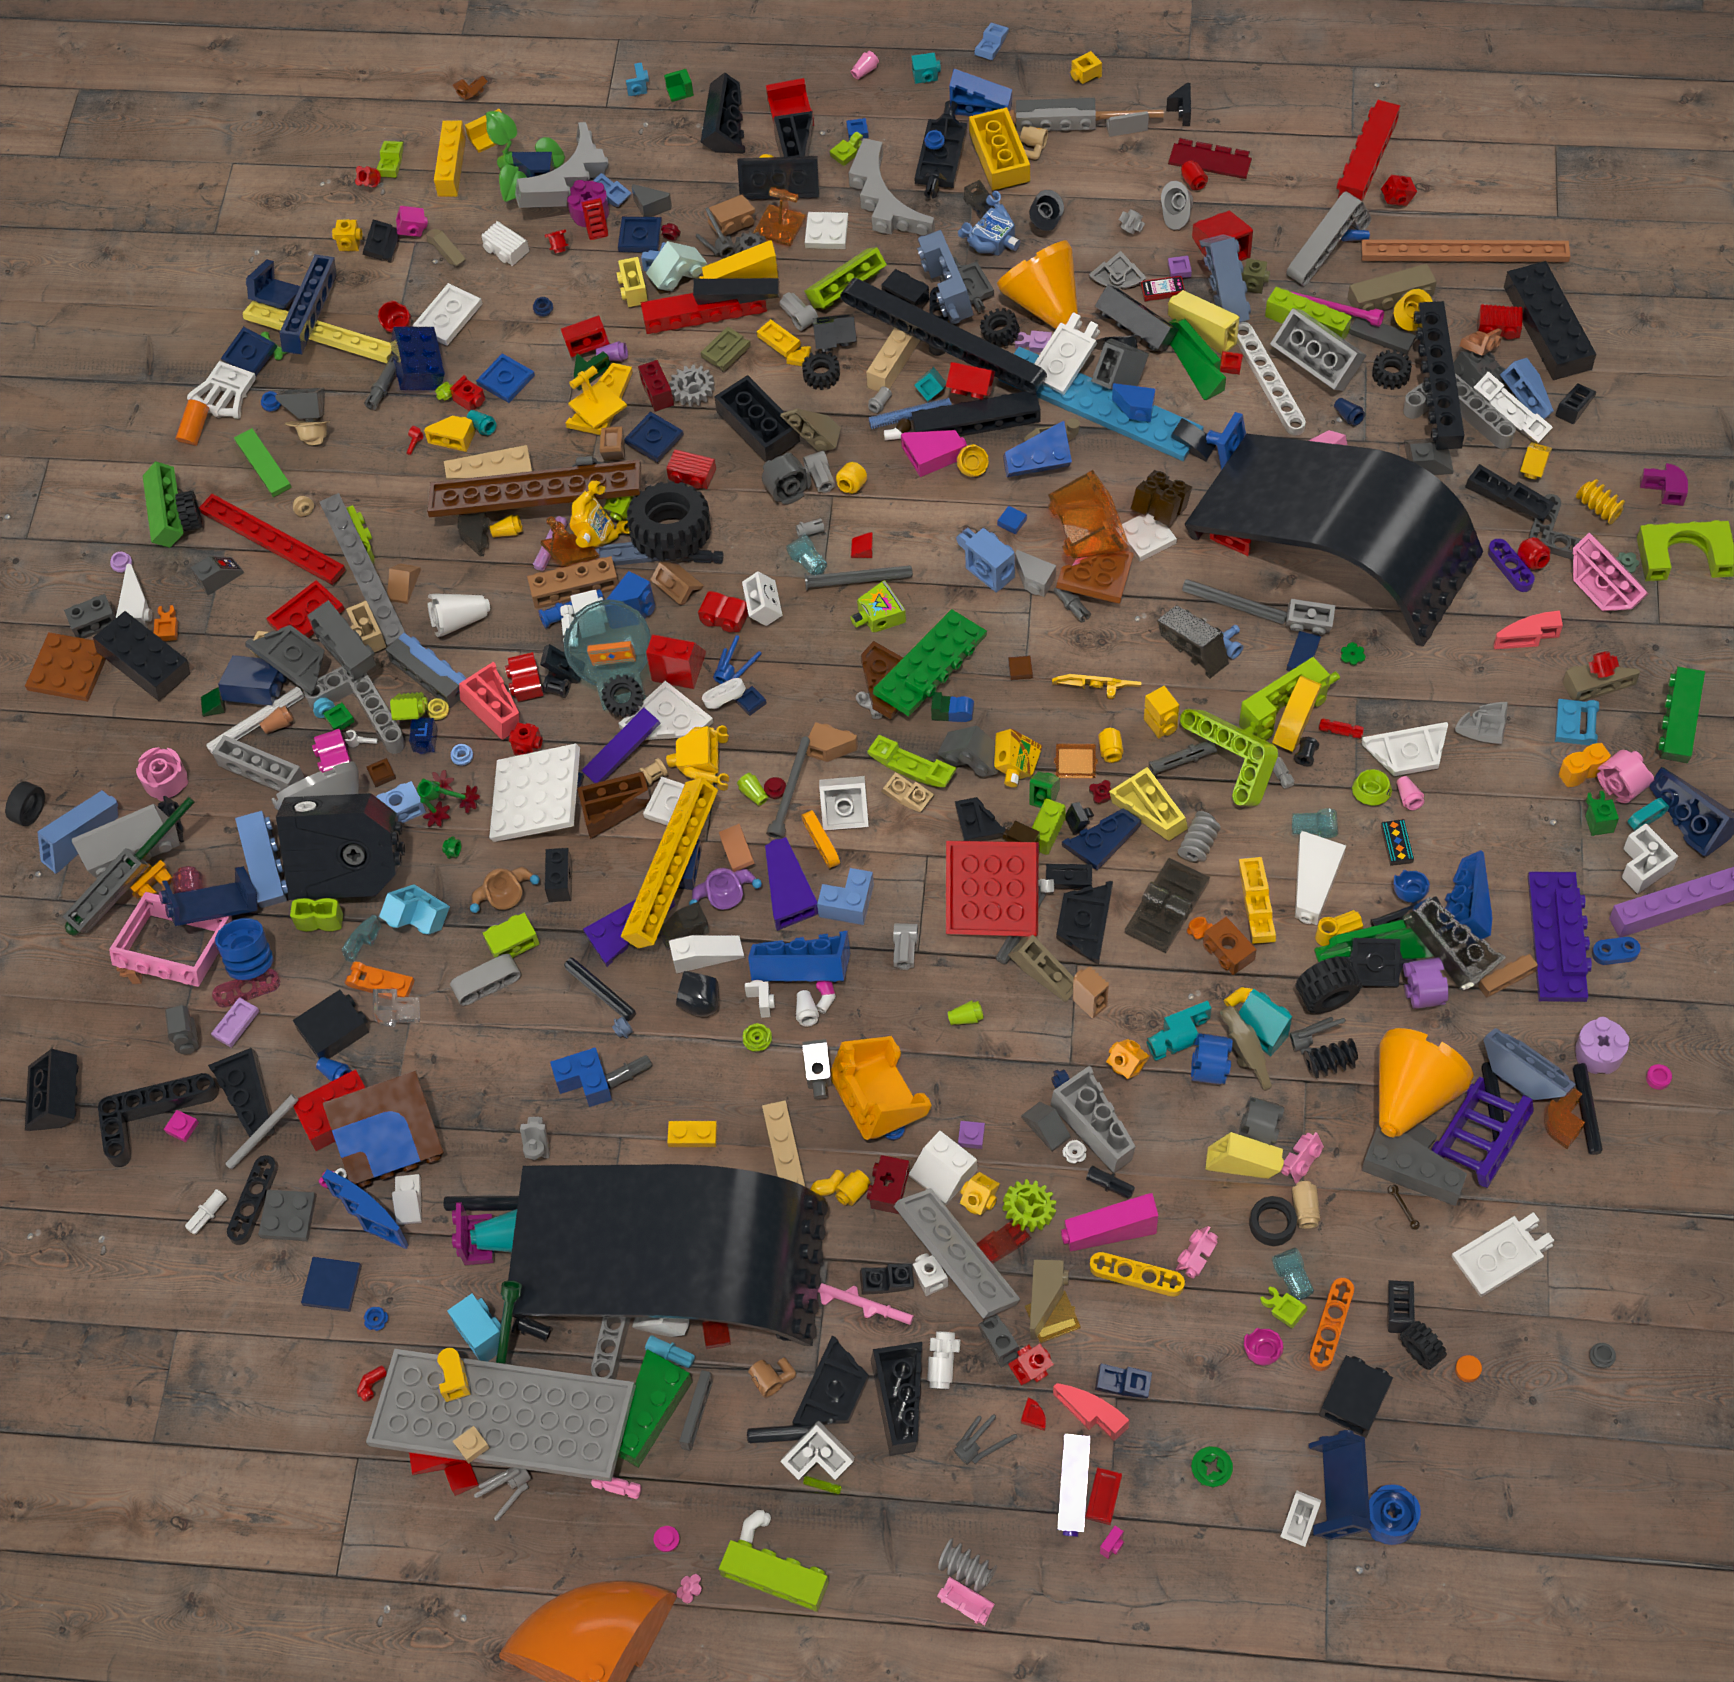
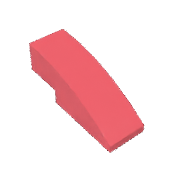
M1560 610L1532 615L1505 627L1496 634L1493 645L1494 649L1538 647L1540 639L1559 638L1563 626Z
M1059 1383L1053 1386V1395L1088 1430L1097 1424L1115 1441L1129 1428V1419L1103 1399L1072 1386Z

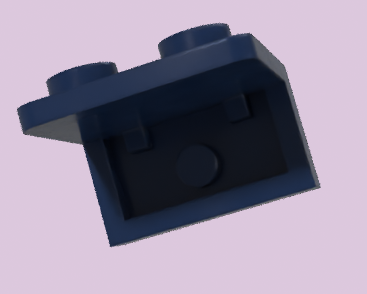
M268 259L246 278L248 299L279 309L286 308L295 299L300 288L298 285L275 279L274 261Z

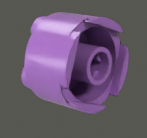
M1440 958L1417 960L1403 964L1404 975L1408 980V984L1404 985L1406 998H1411L1413 1009L1445 1005V1002L1448 1001L1447 978L1443 977L1440 970H1444Z

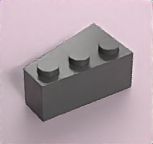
M329 600L307 615L316 638L354 680L376 666L373 658L375 653L368 644L366 646L363 644L360 635L351 629L347 621L339 614Z

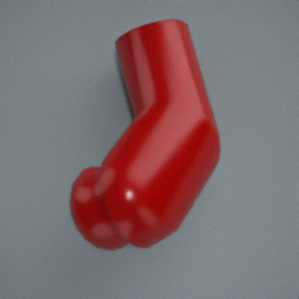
M382 1365L364 1374L359 1383L357 1395L364 1402H368L374 1397V1391L371 1390L373 1384L387 1375Z

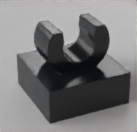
M1080 802L1071 803L1065 814V819L1073 835L1079 834L1087 824H1090L1088 818L1094 817L1091 808L1083 809Z

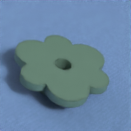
M1621 552L1616 557L1630 573H1634L1640 563L1632 552L1627 554Z

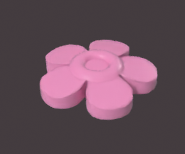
M693 1574L691 1577L685 1576L681 1580L682 1587L678 1588L677 1597L682 1599L684 1603H690L693 1600V1595L698 1596L702 1589L699 1585L700 1576Z

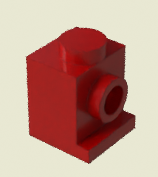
M465 375L450 388L453 401L468 411L480 407L485 400L483 389L469 381Z

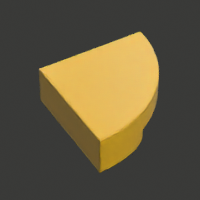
M804 346L800 350L791 352L786 359L787 364L802 366L804 358L806 356L809 358V354L812 352L811 346Z

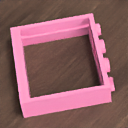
M145 892L109 949L112 965L199 987L219 954L215 944V937L224 925L232 922V916L187 924L215 931L194 967L129 951L150 915L172 921V918L167 917L165 904H161L159 895Z

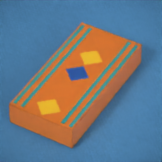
M631 641L589 645L587 648L593 666L636 661V654Z

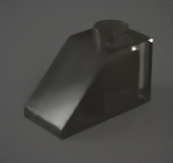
M696 902L677 910L662 925L659 935L668 951L671 949L670 940L691 935H706L709 933L707 919L699 903Z

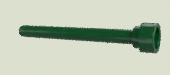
M504 1281L501 1285L500 1294L504 1300L496 1363L506 1364L514 1302L521 1296L522 1285L516 1281Z

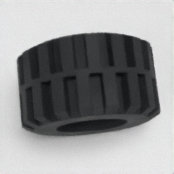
M1333 957L1314 964L1303 972L1295 983L1308 1011L1315 1014L1329 1012L1345 1005L1362 988V983L1351 962L1345 957Z

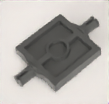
M953 257L967 289L970 303L975 305L978 312L984 311L986 307L981 300L994 296L993 287L977 261L969 265H960L956 257ZM943 274L940 275V282L946 281Z

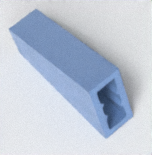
M101 790L39 830L38 841L41 862L55 874L62 870L78 855L72 843V838L118 818V803L116 799Z

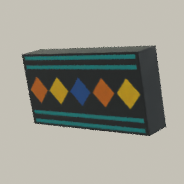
M1405 820L1382 822L1381 829L1390 866L1413 863L1414 857Z

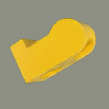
M453 1348L442 1350L437 1357V1362L445 1377V1382L439 1384L441 1395L446 1402L471 1395L464 1363L458 1352Z

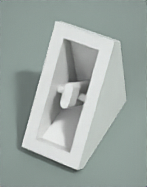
M1296 1491L1281 1537L1305 1547L1321 1500Z

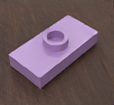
M239 997L211 1033L212 1037L232 1048L259 1013V1009Z

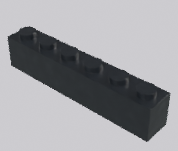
M1026 391L911 412L914 432L956 430L960 437L1041 422V409L1037 394H1031Z

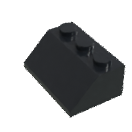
M51 1048L28 1066L25 1131L63 1128L74 1120L77 1112L75 1097L78 1091L76 1075L79 1069L76 1054Z

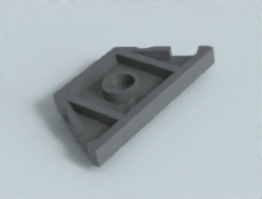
M291 625L280 628L278 631L268 632L262 638L256 640L251 638L245 642V646L310 695L314 693L325 650Z

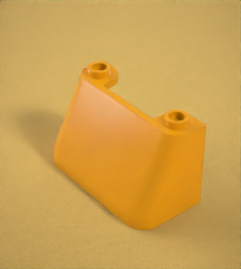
M892 1036L842 1042L831 1067V1080L861 1135L866 1140L879 1138L927 1116L932 1106L930 1099L924 1093H917L913 1097L896 1067L901 1051Z

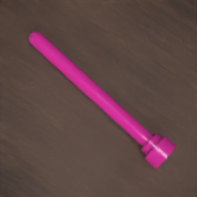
M1291 292L1339 312L1367 319V322H1370L1373 326L1380 327L1384 319V311L1375 308L1374 310L1366 311Z

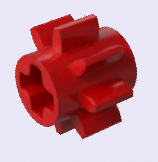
M1610 651L1596 653L1593 655L1594 660L1588 662L1591 673H1597L1598 678L1615 674V667H1619L1617 656L1610 655Z

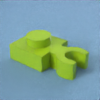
M1270 1286L1268 1288L1269 1293L1274 1297L1268 1300L1261 1296L1262 1305L1266 1308H1273L1271 1311L1272 1315L1293 1329L1307 1312V1306L1287 1292L1283 1297H1280L1277 1289Z

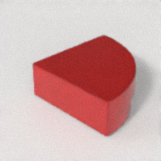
M1028 1397L1021 1418V1424L1045 1431V1414L1039 1404Z

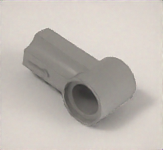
M788 292L780 300V306L791 317L793 324L799 331L812 325V318L818 317L815 309L811 305L806 306L794 293Z
M820 451L803 457L805 469L811 475L817 491L823 493L830 492L835 487V482L830 473L825 452Z
M894 923L893 943L895 944L893 962L894 967L900 970H908L914 967L915 945H917L918 924Z

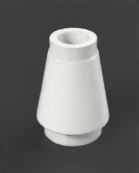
M802 990L797 993L796 1020L802 1026H812L817 1023L819 1012L811 993L807 990Z

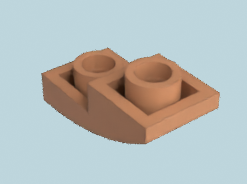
M740 823L719 832L733 871L755 864Z

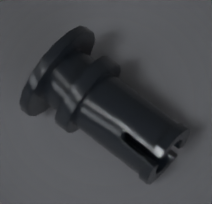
M525 1316V1318L514 1319L512 1333L520 1330L523 1335L527 1333L546 1342L552 1327L533 1320L532 1316Z

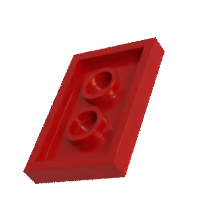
M315 580L268 616L266 620L276 631L291 625L309 638L314 634V631L307 617L308 614L328 600L339 614L345 608L336 597Z

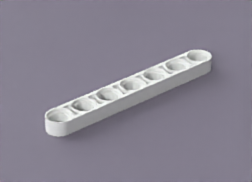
M1239 322L1238 331L1246 330L1248 334H1238V347L1286 431L1295 436L1302 434L1306 423L1304 416L1253 327L1247 322ZM1254 345L1257 349L1251 351L1246 346ZM1263 360L1266 364L1259 366L1255 364V361ZM1266 375H1271L1275 379L1272 381H1266L1263 377ZM1281 391L1283 395L1277 397L1272 392ZM1289 406L1292 408V411L1284 412L1281 408ZM1299 422L1301 426L1294 428L1290 423Z

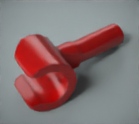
M412 426L408 432V436L412 438L406 452L408 455L412 454L417 441H421L424 437L421 429L416 426Z

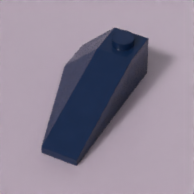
M1664 767L1659 769L1649 787L1657 799L1662 798L1668 804V812L1673 818L1672 821L1683 833V838L1687 844L1707 857L1732 838L1734 835V813Z

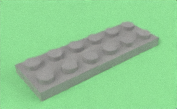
M931 1188L899 1199L894 1205L895 1209L983 1319L1017 1305L1020 1301L1018 1295Z

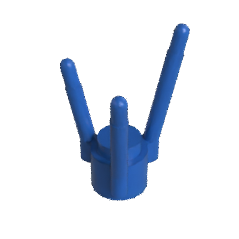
M739 635L735 636L728 653L726 648L723 649L718 667L713 676L714 680L719 684L739 678L761 655V652L758 651L735 674V668L729 664V661L736 648Z

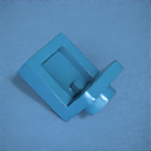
M642 63L634 64L636 78L626 80L628 96L647 93L646 82H649L648 71L643 70Z

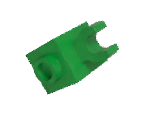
M1599 791L1598 800L1592 798L1591 792L1586 797L1589 807L1585 818L1591 836L1614 833L1619 820L1613 799L1605 800V793L1603 791Z

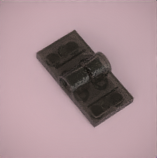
M1168 858L1155 881H1151L1147 886L1139 907L1125 928V934L1167 953L1208 885L1210 877Z

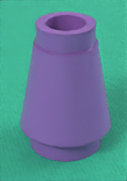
M618 341L596 349V355L604 351L609 356V361L623 362V359L628 358L625 342L621 343Z

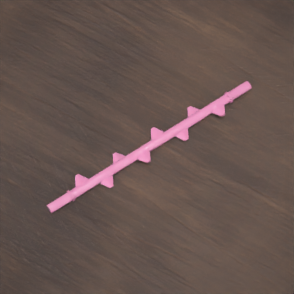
M821 1283L818 1289L823 1305H827L836 1298L863 1308L865 1318H870L878 1313L883 1315L884 1318L889 1317L909 1325L913 1321L914 1315L891 1308L890 1305L885 1306L860 1297L856 1286L843 1291Z

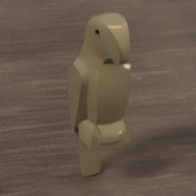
M1227 1006L1220 1010L1224 1023L1229 1027L1228 1038L1233 1040L1232 1046L1238 1053L1237 1062L1239 1066H1249V1068L1253 1069L1263 1090L1271 1088L1272 1085L1265 1065L1266 1059L1255 1030L1244 1022L1235 1007Z

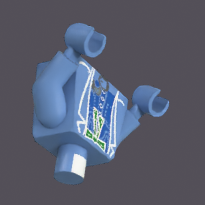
M994 191L992 195L995 200L989 195L986 202L995 208H990L973 228L970 223L965 222L958 231V235L961 238L967 237L969 246L973 247L978 253L1000 255L1006 248L1016 251L1020 245V240L1015 238L1014 222L1003 204L999 203L1001 199L1000 193Z

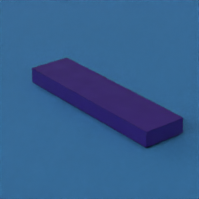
M643 707L581 771L593 783L604 781L661 724L660 721Z

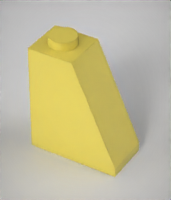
M1230 1132L1208 1147L1205 1169L1269 1179L1281 1172L1283 1168V1149Z

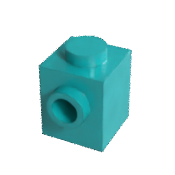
M935 52L911 56L915 84L938 81V72H941L940 60H936Z

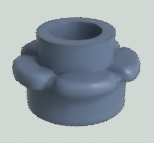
M623 1016L619 1019L615 1018V1024L612 1026L615 1033L620 1038L622 1036L629 1038L628 1035L633 1030Z

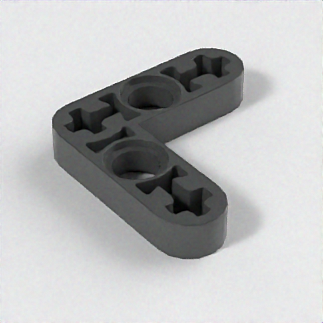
M1547 494L1544 497L1556 503L1546 517L1551 523L1543 525L1539 522V519L1535 518L1529 538H1537L1539 531L1543 532L1541 541L1550 548L1551 554L1573 560V548L1569 550L1570 546L1575 547L1582 539L1553 531L1561 507V499L1557 495ZM1562 541L1566 544V547L1559 548L1555 545V542Z

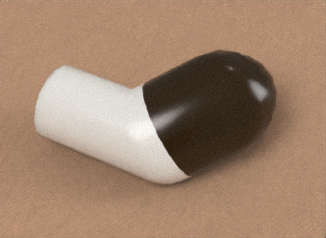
M902 418L895 429L884 430L885 441L901 439V434L907 433L911 429L910 420Z

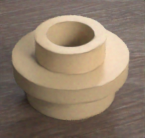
M299 496L293 502V510L300 517L310 514L314 508L313 501L306 496Z

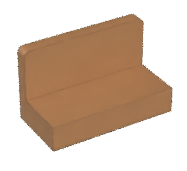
M659 562L650 579L680 605L686 603L692 590H700L704 586L676 562Z

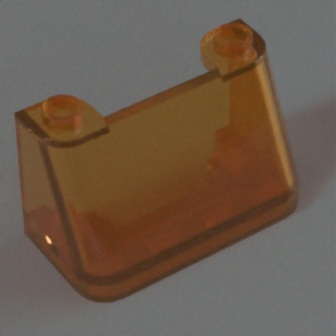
M1094 470L1048 494L1051 502L1048 506L1054 516L1058 515L1061 519L1067 537L1064 540L1065 545L1062 546L1067 557L1071 556L1073 559L1121 552L1130 547L1113 498Z

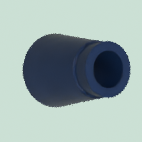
M1343 398L1336 400L1334 408L1349 425L1356 426L1363 421L1365 412L1361 406Z

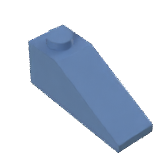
M1528 358L1514 361L1500 374L1518 400L1532 413H1537L1540 417L1546 419L1554 411L1540 374Z

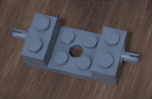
M939 230L926 236H920L918 238L920 247L917 248L924 272L928 271L931 279L943 274L946 280L937 284L939 292L936 293L943 317H948L951 324H957L962 319L973 316L967 289L942 231Z

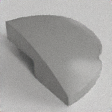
M1122 251L1118 252L1107 263L1104 261L1089 274L1095 282L1102 286L1111 285L1123 289L1136 286L1147 279Z
M1496 702L1479 706L1480 710L1475 711L1472 716H1470V712L1466 713L1455 727L1457 733L1468 738L1502 744L1508 702Z

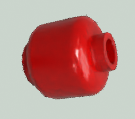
M1531 537L1522 541L1519 545L1517 555L1529 569H1541L1550 561V548L1540 539Z

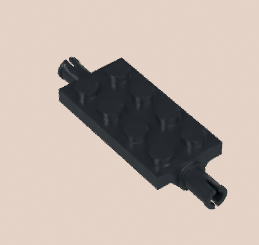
M950 100L945 102L944 113L938 119H928L914 178L915 184L926 185L924 195L927 198H930L931 192H933L932 199L937 197L938 186L954 188L967 133V123L959 122L956 119L955 112L958 105L954 101H952L951 107H949ZM932 130L940 131L944 136V145L939 149L928 148L925 145V137L928 132Z

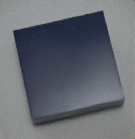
M753 686L745 690L740 698L735 699L736 703L749 716L767 704L766 699Z

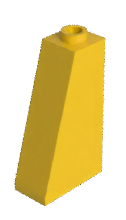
M772 240L702 267L703 276H699V279L778 278L776 255Z

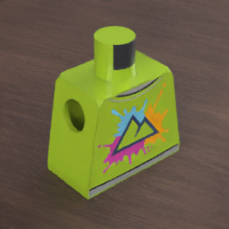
M885 580L858 598L859 612L850 616L856 628L866 623L872 632H879L906 622L905 609Z

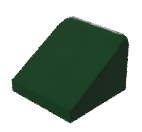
M219 687L201 696L203 717L225 713L224 701H222Z

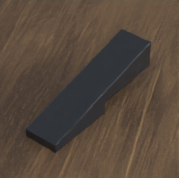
M778 278L694 279L693 296L698 305L738 299L739 304L779 298L780 281Z
M1481 464L1476 467L1465 485V488L1541 521L1545 520L1556 504L1519 481L1516 485L1512 484Z

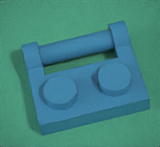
M1558 699L1555 742L1581 745L1597 743L1596 717L1599 711V702L1595 700L1584 702ZM1581 712H1587L1586 734H1580Z

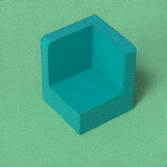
M932 367L917 380L914 386L929 401L944 389L947 382Z

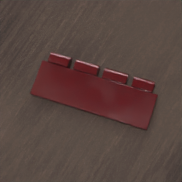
M1179 138L1178 144L1174 143L1168 165L1182 167L1184 163L1192 160L1197 162L1205 172L1247 179L1252 158L1249 157L1250 151L1236 149L1235 153L1231 154V147L1216 145L1215 151H1213V144L1199 141L1196 142L1195 147H1192L1193 140Z

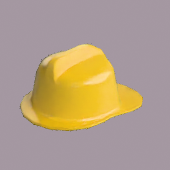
M1412 289L1396 303L1393 314L1395 321L1402 329L1407 331L1416 330L1418 324H1414V311L1418 310L1419 302H1433L1430 295L1424 290Z

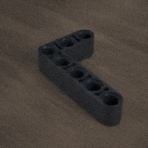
M200 1073L106 1096L101 1099L98 1104L102 1145L104 1154L110 1163L115 1167H124L131 1160L127 1122L213 1101L217 1098L219 1089L212 1076L207 1073ZM209 1085L207 1089L202 1090L204 1086ZM186 1091L183 1095L178 1096L180 1092ZM158 1097H162L161 1100L155 1102ZM139 1102L137 1106L132 1107L134 1103ZM112 1108H115V1110H114L113 1112L108 1113L109 1110H111ZM118 1129L116 1133L111 1134L113 1130ZM121 1150L118 1155L113 1156L116 1151Z

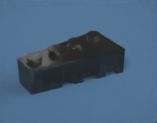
M1431 897L1416 904L1402 917L1435 958H1440L1444 970L1461 991L1476 985L1506 958L1500 952L1497 953L1490 948V944L1484 939L1480 940L1470 932L1471 929L1467 925H1462L1455 920L1453 914Z

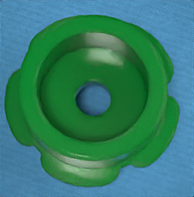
M453 836L444 841L442 851L448 859H451V857L457 858L460 855L461 841Z

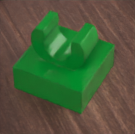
M343 703L323 713L333 730L340 729L341 731L355 722L353 716Z

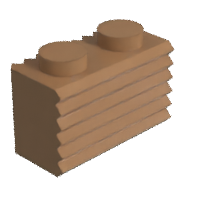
M1092 967L1078 971L1073 978V1001L1091 1018H1094L1108 1005L1109 982H1105V979H1102L1099 973H1095Z

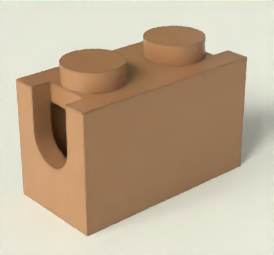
M743 195L709 207L723 236L754 224V219L751 215L755 213V208ZM708 216V224H709V225L712 227V229L716 232V230H715V228H714V226H713V224H712V222H711V220H710V218H709V216Z

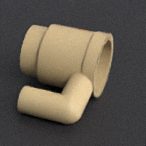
M1024 126L1022 128L1020 141L1026 143V145L1034 146L1033 151L1025 150L1028 159H1039L1041 151L1047 143L1048 129L1033 126Z

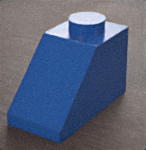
M1113 383L1112 400L1127 417L1137 421L1151 422L1155 402V389Z

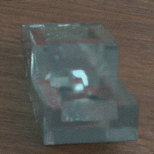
M372 915L361 923L345 942L341 951L346 961L352 963L356 961L363 944L373 946L382 927L377 916Z

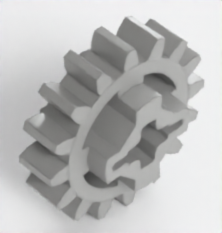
M692 365L690 369L684 366L683 371L677 369V375H671L672 381H669L672 395L675 401H681V405L688 402L689 407H692L693 403L696 402L699 406L701 400L707 402V396H713L712 390H715L713 375H710L709 370L703 371V366H700L698 369L695 368V365Z

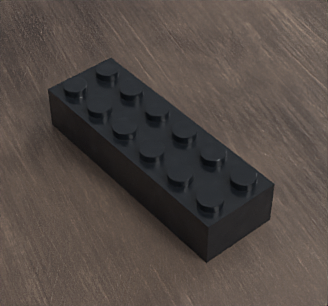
M1543 261L1507 271L1504 289L1513 306L1523 308L1522 323L1541 359H1544L1543 363L1552 380L1592 370L1596 352L1547 262Z

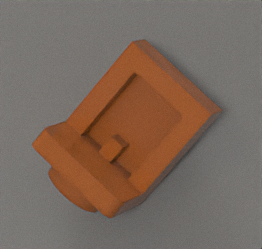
M481 76L468 85L464 79L455 82L453 87L460 97L467 100L474 95L477 97L484 91L483 86L488 81L484 76Z

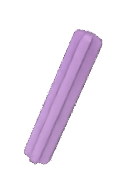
M556 517L533 563L536 570H545L567 525L565 517Z

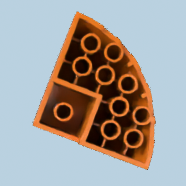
M605 1581L577 1587L560 1594L534 1611L511 1635L501 1650L499 1657L546 1682H626L634 1665L641 1668L677 1595L657 1586L632 1581Z

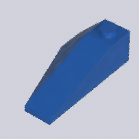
M1480 850L1462 858L1453 879L1455 883L1452 893H1447L1445 901L1448 903L1445 910L1440 911L1437 917L1435 935L1438 938L1474 943L1491 936L1492 909L1484 852Z

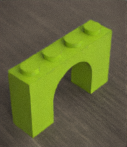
M1694 521L1690 523L1647 524L1640 526L1637 543L1645 581L1668 579L1672 568L1668 548L1678 543L1695 545L1705 553L1711 578L1734 577V542L1729 521Z

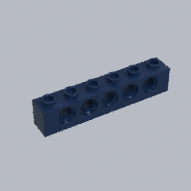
M314 255L279 332L282 352L303 354L337 276L335 257Z

